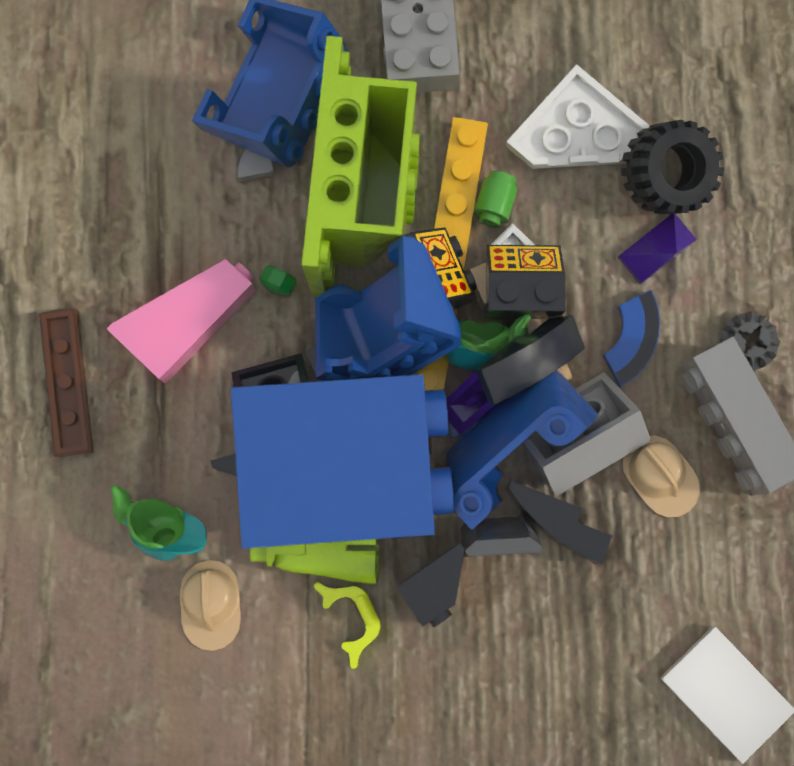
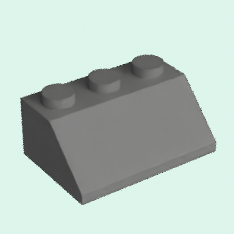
M605 372L576 388V391L599 415L577 438L567 445L556 446L547 442L535 431L521 443L538 475L555 497L651 441L640 409Z

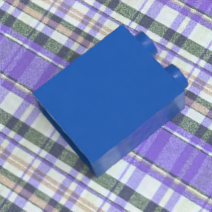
M423 374L231 388L242 549L435 535L433 515L453 514V487L450 467L430 468L428 437L448 436L445 390L425 391Z

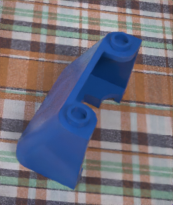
M401 236L388 247V259L390 262L398 265L361 292L352 289L348 285L338 284L315 298L316 379L336 381L408 376L461 345V327L428 250L423 243L413 237Z
M556 370L534 385L501 401L447 452L445 460L446 466L450 467L454 509L471 530L503 501L498 494L497 487L504 473L497 465L523 441L537 431L550 444L556 446L567 445L585 431L599 416L560 372Z

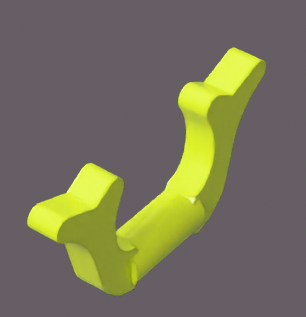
M317 582L314 584V588L323 596L322 605L325 609L330 608L336 600L349 597L355 602L365 623L366 632L363 637L355 641H344L341 645L342 649L349 653L350 667L355 669L358 666L359 657L363 649L380 632L381 624L368 593L358 586L331 588L321 582Z

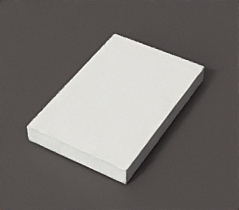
M712 626L660 677L669 689L742 764L794 713V708L715 626Z

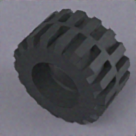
M669 121L642 129L637 133L638 138L630 140L627 146L631 151L623 154L622 161L627 162L626 168H621V176H627L628 182L623 185L626 191H633L634 194L630 198L634 203H642V209L654 211L655 214H678L696 211L702 208L701 203L710 202L713 198L711 191H718L721 185L717 178L724 174V167H719V160L724 158L722 152L716 151L715 147L719 145L715 137L708 138L710 131L706 127L697 128L698 123L693 121ZM669 148L678 154L682 164L681 178L674 188L666 182L662 172V161Z

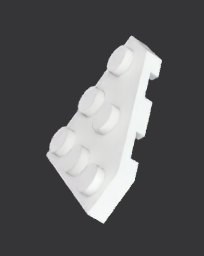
M576 64L506 141L505 146L532 169L626 164L627 162L622 161L625 152L631 151L627 146L631 139L638 138L637 133L642 129L649 128L650 125Z

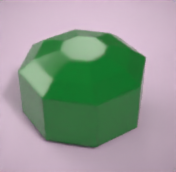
M269 265L265 267L260 277L264 288L273 294L285 297L291 296L297 284L295 277Z

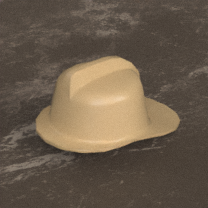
M652 435L650 436V442L623 457V472L643 501L656 514L665 517H680L690 512L697 503L700 494L699 479L687 460L671 442L665 438Z
M206 560L195 564L187 571L181 583V622L184 634L193 645L203 650L215 651L225 648L230 644L240 630L239 584L237 576L232 569L220 561Z

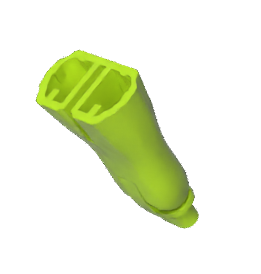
M380 539L250 548L251 562H266L267 567L274 566L275 562V567L287 572L378 585Z

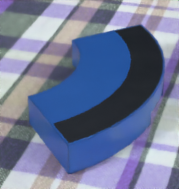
M652 290L617 307L621 317L620 336L614 347L606 352L603 358L619 388L631 381L644 369L656 348L660 330V316Z

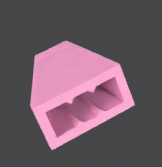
M224 259L113 322L107 330L158 379L166 384L256 292L253 284L250 282L254 276L241 263L238 262L233 266L227 259Z

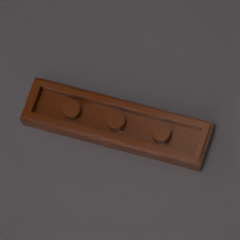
M72 308L39 313L54 457L93 453L78 310Z

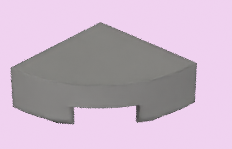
M249 150L243 152L238 164L239 182L274 175L270 159Z

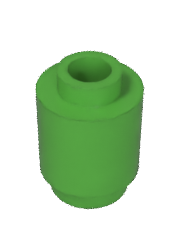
M490 171L488 178L483 179L474 209V214L479 217L478 221L481 224L497 228L500 224L508 223L518 188L515 186L517 179L514 176L501 171Z

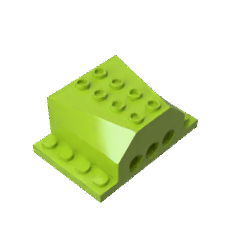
M327 36L302 257V268L312 297H318L327 291L328 288L335 285L336 267H334V264L366 267L383 254L394 241L405 235L406 224L413 225L415 190H417L420 134L414 133L417 82L351 76L350 52L344 51L342 37Z

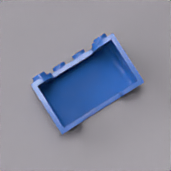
M249 0L237 25L252 43L225 102L213 90L207 89L192 122L206 133L283 166L292 167L301 160L311 131L317 126L327 36H341L323 12L276 0ZM257 11L258 22L255 28L253 29L252 18L255 12ZM343 40L344 51L348 52ZM213 105V117L212 119H208L207 112L210 106Z

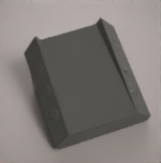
M522 511L518 517L488 518L482 520L472 530L466 523L460 529L461 542L465 549L464 557L542 552L543 546L534 525Z

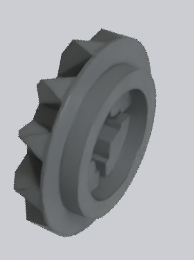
M751 311L736 315L726 323L721 333L720 343L734 336L743 352L746 348V340L742 338L741 334L749 335L757 329L756 341L761 347L753 346L743 353L751 368L757 370L767 366L777 356L778 346L781 341L778 339L776 332L777 326L772 325L766 316L754 314Z

